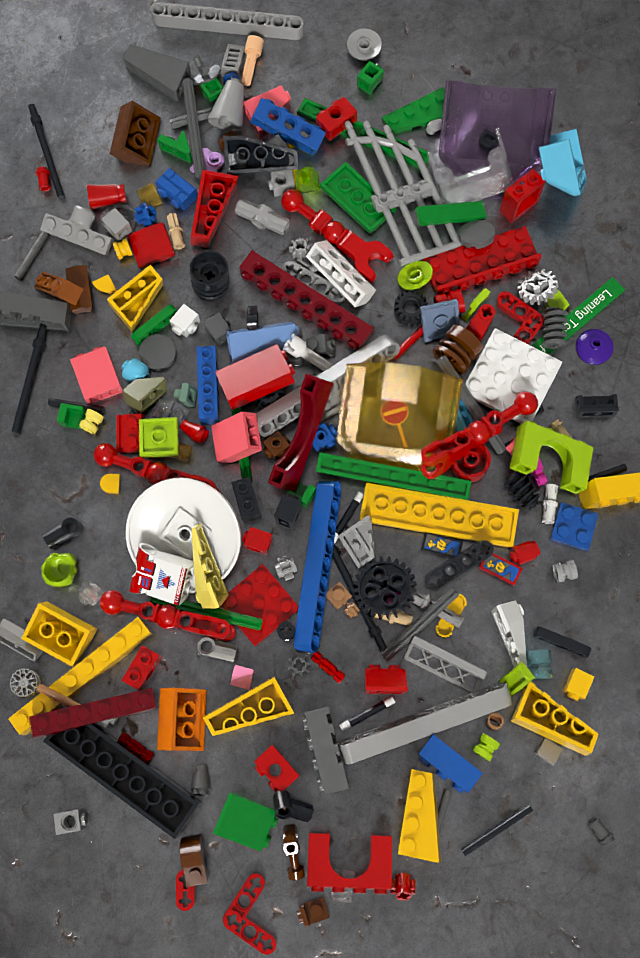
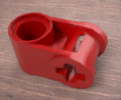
M489 304L482 305L466 327L479 341L484 337L495 316L494 307Z

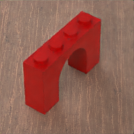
M309 833L307 887L311 888L312 892H324V888H332L334 893H345V889H353V893L366 894V890H374V894H387V891H391L392 836L371 835L370 864L368 869L361 876L348 879L339 876L330 865V834Z

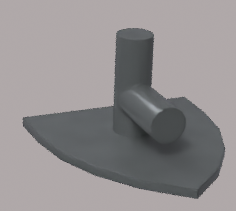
M199 55L193 57L200 72L199 75L191 79L193 85L212 81L221 72V68L218 65L209 68L203 65Z

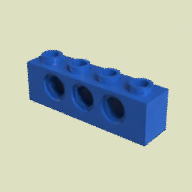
M260 99L250 120L251 124L274 136L279 134L283 141L311 156H314L326 133L322 131L321 127L311 125L303 117L291 114L288 109L274 105V102L269 99ZM269 114L274 115L276 120L270 119ZM285 123H289L292 129H288ZM301 131L306 132L308 137H303Z
M216 346L197 347L198 414L201 425H213L220 422L219 380L215 373L218 371Z

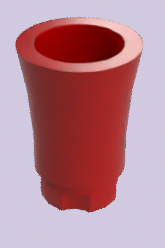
M87 184L91 210L116 205L119 202H126L124 184Z

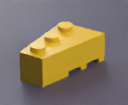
M150 265L107 299L109 306L132 333L162 288L163 279Z

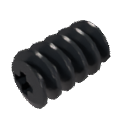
M516 471L506 479L504 487L511 486L508 492L510 494L515 493L513 499H520L518 506L525 505L522 511L527 512L544 500L538 501L541 496L540 493L533 494L537 488H529L532 483L531 481L524 482L527 475L520 476V472Z

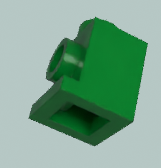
M369 61L357 75V86L371 95L383 79L384 70L378 64Z

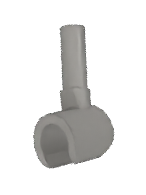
M300 258L297 259V262L315 274L320 273L313 264L310 265L303 260L300 261Z

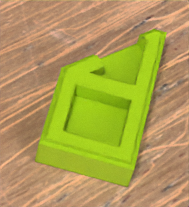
M483 289L472 301L470 308L462 316L463 321L467 323L489 299L491 292L488 289Z

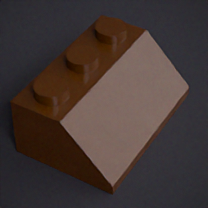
M133 100L121 106L109 154L123 162L149 166L161 117Z

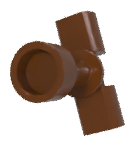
M295 824L283 827V850L286 855H289L291 866L287 869L288 878L292 881L300 880L305 876L304 867L299 865L297 853L300 850V845L297 840L298 834Z

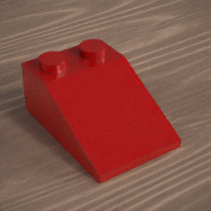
M369 665V668H365L364 694L404 695L408 692L406 670L401 669V665H389V669H381V665Z

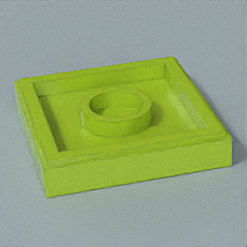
M177 417L139 419L140 457L179 456Z

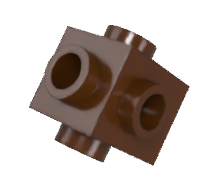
M277 431L264 438L263 451L269 459L272 457L277 462L291 442L285 434L281 435Z

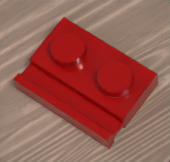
M145 414L117 415V453L139 452V419H145Z

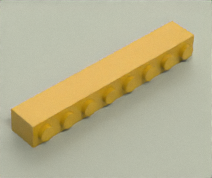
M137 617L50 685L49 688L73 699L154 634L144 621ZM40 693L9 717L8 720L19 735H27L31 732L29 716L59 710L64 705Z

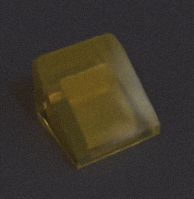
M153 183L136 191L142 204L146 202L147 206L152 205L155 207L162 203Z

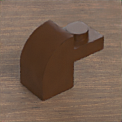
M201 834L183 837L180 840L182 870H184L187 887L208 882L204 862L205 850Z

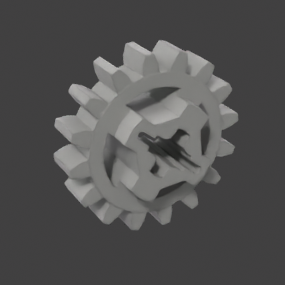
M536 269L535 273L528 271L529 275H523V280L518 281L519 286H517L520 299H523L525 303L530 301V305H533L535 302L540 305L541 301L548 303L547 299H553V294L558 293V280L556 275H552V271L547 273L545 269L541 272Z

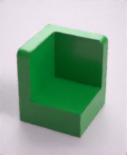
M217 78L200 85L204 98H208L210 102L217 99L223 89Z
M61 403L57 422L63 427L82 429L79 427V423L86 417V410L82 406Z
M299 482L296 492L289 490L287 496L288 494H293L299 497L302 506L308 508L316 493V487L311 484L306 486Z

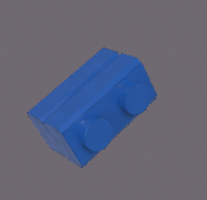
M168 168L155 183L157 193L162 198L167 197L170 199V203L177 209L180 207L185 211L198 198L197 189L171 168Z

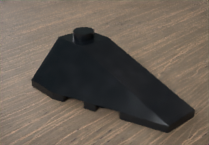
M243 135L223 136L227 174L299 169L298 153L295 149Z

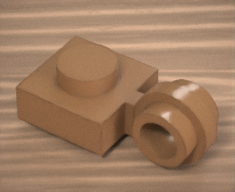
M338 582L327 592L326 598L337 610L344 605L346 607L344 612L350 618L358 616L357 613L360 611L353 602L347 603L352 598V595Z

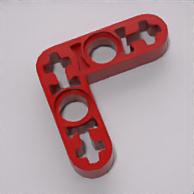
M501 292L496 300L497 307L522 324L513 337L529 345L544 324L543 315L510 292ZM505 298H507L508 302L503 304L502 299L504 300ZM513 302H514L515 304H514V306H513V308H512V310H511V309H510V306H511V305L513 304ZM521 307L525 310V314L518 315L515 309ZM538 319V323H536L531 329L530 326L532 324V321ZM525 331L530 335V338L523 340L520 337V333Z
M252 873L223 917V924L228 930L264 955H269L276 949V938L246 916L265 886L264 876L260 873ZM258 877L260 878L259 883L261 887H255L253 893H256V896L254 897L244 888L247 887L249 890L253 884L250 880ZM247 895L250 898V905L242 907L239 904V897ZM228 915H237L236 920L239 923L242 922V919L246 921L243 924L240 932L237 930V928L239 927L238 924L233 923L232 925H230L228 923L230 920L227 917ZM246 926H253L255 928L256 934L254 937L248 938L245 936L244 929ZM260 932L263 933L261 936L263 940L267 941L268 938L272 940V948L264 949V943L260 940L258 944L254 942Z

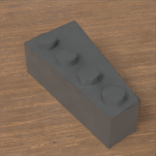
M329 707L304 712L306 717L302 718L305 730L309 729L311 737L307 738L309 749L314 750L316 757L312 758L315 771L319 770L321 777L317 779L319 790H324V794L349 789Z

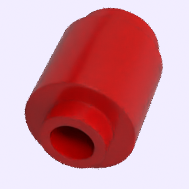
M526 541L511 547L509 555L513 563L521 565L536 559L540 555V549L535 541Z

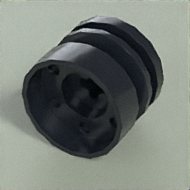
M209 250L202 251L192 258L190 277L194 292L199 297L207 300L217 299L227 292L229 287V269L223 255Z

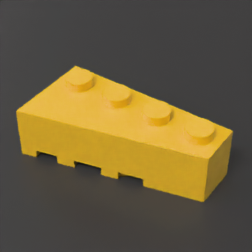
M640 473L600 477L589 481L587 489L579 493L582 509L589 510L616 504L623 505L633 501L634 503H639Z
M272 677L208 713L203 719L212 736L294 714L277 680L275 677Z
M533 682L527 684L523 688L511 722L584 756L591 754L599 734L578 717L569 713L565 707L556 703L547 693L538 689Z
M412 769L398 854L440 863L442 862L435 774Z

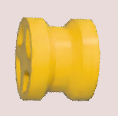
M126 238L122 239L121 242H113L119 260L123 259V256L133 255Z

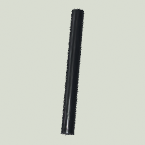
M527 804L463 847L461 851L466 857L533 812L532 807Z

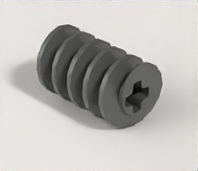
M548 307L545 309L546 314L544 315L545 328L543 333L545 335L543 336V347L546 349H558L561 345L567 344V341L562 339L567 337V333L562 331H566L568 327L562 324L568 323V319L563 318L568 316V312L558 307Z

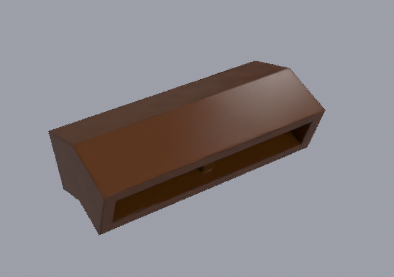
M75 265L66 268V279L83 288L76 306L70 304V311L75 314L91 312L92 303L87 265Z

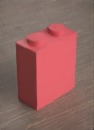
M106 346L96 347L89 353H81L70 359L82 394L88 404H93L122 393L123 388Z
M240 412L211 426L216 460L219 463L231 464L262 450L256 413Z

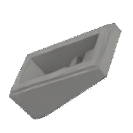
M227 45L221 66L222 76L232 72L240 76L245 46Z

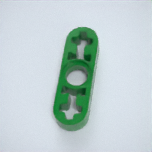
M173 304L166 306L132 334V340L138 346L141 345L147 337L158 333L168 325L178 310Z

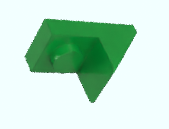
M184 130L177 141L171 136L166 137L160 134L157 141L161 150L187 162H192Z

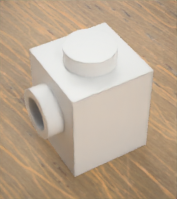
M185 304L181 306L170 320L171 329L180 336L182 334L186 338L189 334H193L196 331L200 322L199 315Z

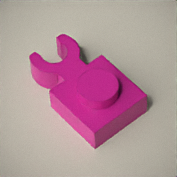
M540 457L537 469L532 472L535 475L538 486L544 485L547 482Z

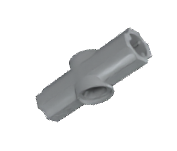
M243 198L236 205L235 214L250 220L256 227L260 229L268 228L281 235L286 234L290 220L274 213L268 206L262 204L258 206Z

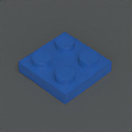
M561 502L550 540L588 551L599 513Z

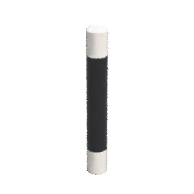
M359 491L356 493L336 526L334 544L364 497L363 493Z
M390 696L339 724L342 732L393 705L395 701Z

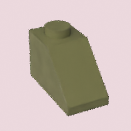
M163 377L135 379L122 392L125 403L142 413L167 392V386Z

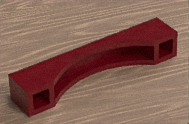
M307 373L305 374L299 391L301 410L298 426L290 446L274 464L268 480L269 484L282 490L296 492L334 383Z
M152 688L29 716L28 720L32 739L101 721L152 711L156 708Z

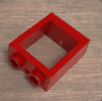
M533 168L505 190L499 211L512 223L538 203L546 181H543L542 177Z

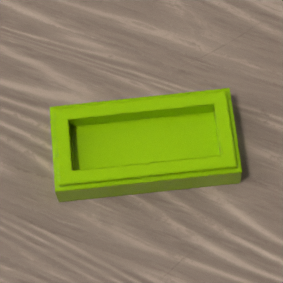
M522 661L500 679L499 683H507L512 697L534 680L535 677Z

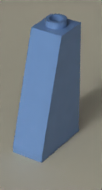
M293 322L259 326L257 331H248L247 328L226 331L230 365L276 344L282 350L285 342L288 339L292 340V334L299 337L298 326H295Z

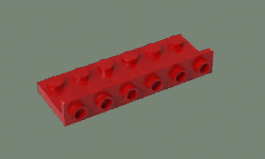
M526 226L495 235L493 243L487 247L476 249L472 246L471 248L461 246L425 258L423 261L432 266L433 275L430 282L435 295L443 293L448 295L451 291L459 289L464 291L472 285H482L487 280H497L509 273L516 274L521 269L527 267L529 269L534 268L539 264L542 256L541 253L537 254Z

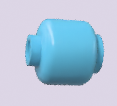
M136 358L130 361L126 360L121 367L123 370L122 377L130 384L135 379L150 377L149 367Z

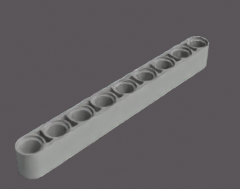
M156 2L150 8L153 22L159 27L255 35L289 40H299L304 36L303 19L294 15Z
M382 335L316 377L334 383L330 398L394 358L399 353L400 346L388 335ZM301 386L256 413L259 434L261 436H269L300 417L301 399L299 391Z
M498 683L340 741L338 746L344 763L352 764L509 707L513 704L507 683Z

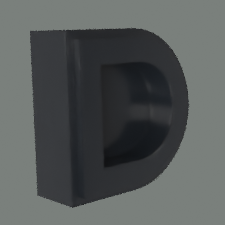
M485 129L479 138V147L484 151H491L500 142V137Z

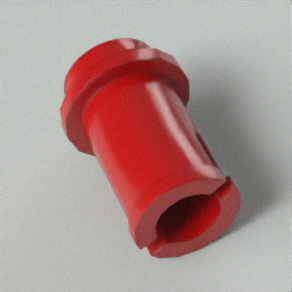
M38 167L35 174L38 177L39 190L49 191L51 189L49 183L50 171L47 167Z

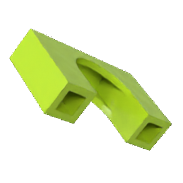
M526 421L517 427L510 469L526 475L537 469L541 447L549 446L559 454L563 463L560 488L575 494L587 489L594 447L587 445L584 441L572 439L566 434L557 433L551 428L537 425L534 421Z

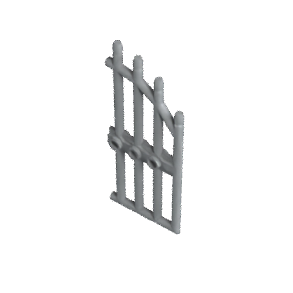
M368 120L363 122L367 136L357 137L351 122L346 121L345 128L348 130L350 137L345 139L346 145L354 146L375 195L371 196L372 204L377 213H384L403 256V258L398 260L399 265L404 266L461 247L462 244L452 223L445 224L452 242L444 245L435 225H427L436 246L427 250L406 204L416 201L417 206H425L423 199L432 196L436 205L443 204L420 151L416 147L415 141L413 139L408 140L410 149L396 141L389 125L383 127L387 139L377 137ZM371 143L392 190L382 193L361 144ZM380 145L392 148L408 185L398 187ZM402 154L416 161L424 180L414 181ZM400 207L419 253L409 254L390 209Z

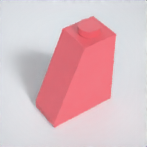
M281 85L244 101V112L250 121L261 98L269 99L274 102V105L289 110L291 97L289 92L284 91ZM269 114L270 119L276 120L274 115ZM251 124L259 140L263 139L268 133Z

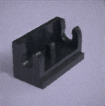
M617 394L585 397L578 395L575 397L577 417L615 416L619 411Z

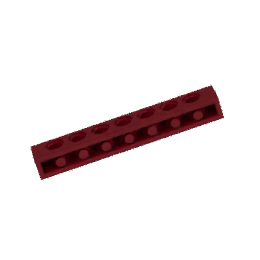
M251 250L239 266L241 277L244 280L252 281L261 291L266 290L275 300H281L286 303L289 309L300 312L306 320L311 319L316 322L320 329L330 331L333 337L338 340H344L350 348L359 350L372 337L374 327L253 250ZM258 271L264 272L262 275H257L256 273ZM272 281H279L277 285L271 284ZM288 290L294 291L291 295L286 294ZM302 300L310 301L308 304L301 303ZM319 309L325 311L323 314L316 313ZM333 319H338L340 322L338 324H333L331 321ZM348 329H354L356 332L353 334H349L346 331Z

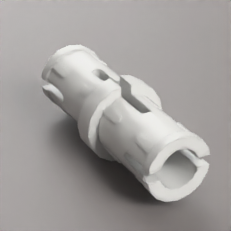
M546 484L545 498L542 502V506H544L542 523L554 524L555 510L558 507V502H556L558 485Z

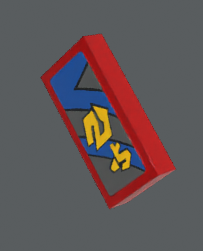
M493 553L489 558L481 562L478 569L514 586L523 568Z

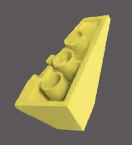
M201 523L192 528L195 596L198 603H201L202 608L216 609L223 604L229 594Z

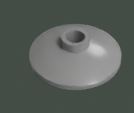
M358 29L348 37V52L358 60L373 59L381 51V38L371 29Z

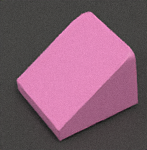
M235 665L230 685L250 690L255 671Z

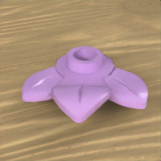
M202 148L204 169L217 172L224 164L223 156L218 152H211L208 148ZM193 165L190 167L192 173H194Z

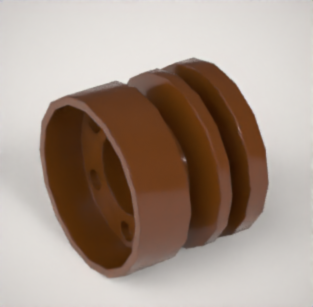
M452 325L445 333L444 339L440 340L438 345L433 348L432 353L436 360L445 355L458 375H463L467 368L470 367L471 360H475L481 353L483 346L479 339L469 330L459 325Z

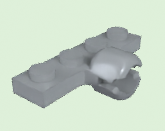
M81 206L74 207L69 220H63L46 213L40 228L41 231L108 256L113 242V238L92 230L91 226L95 213Z

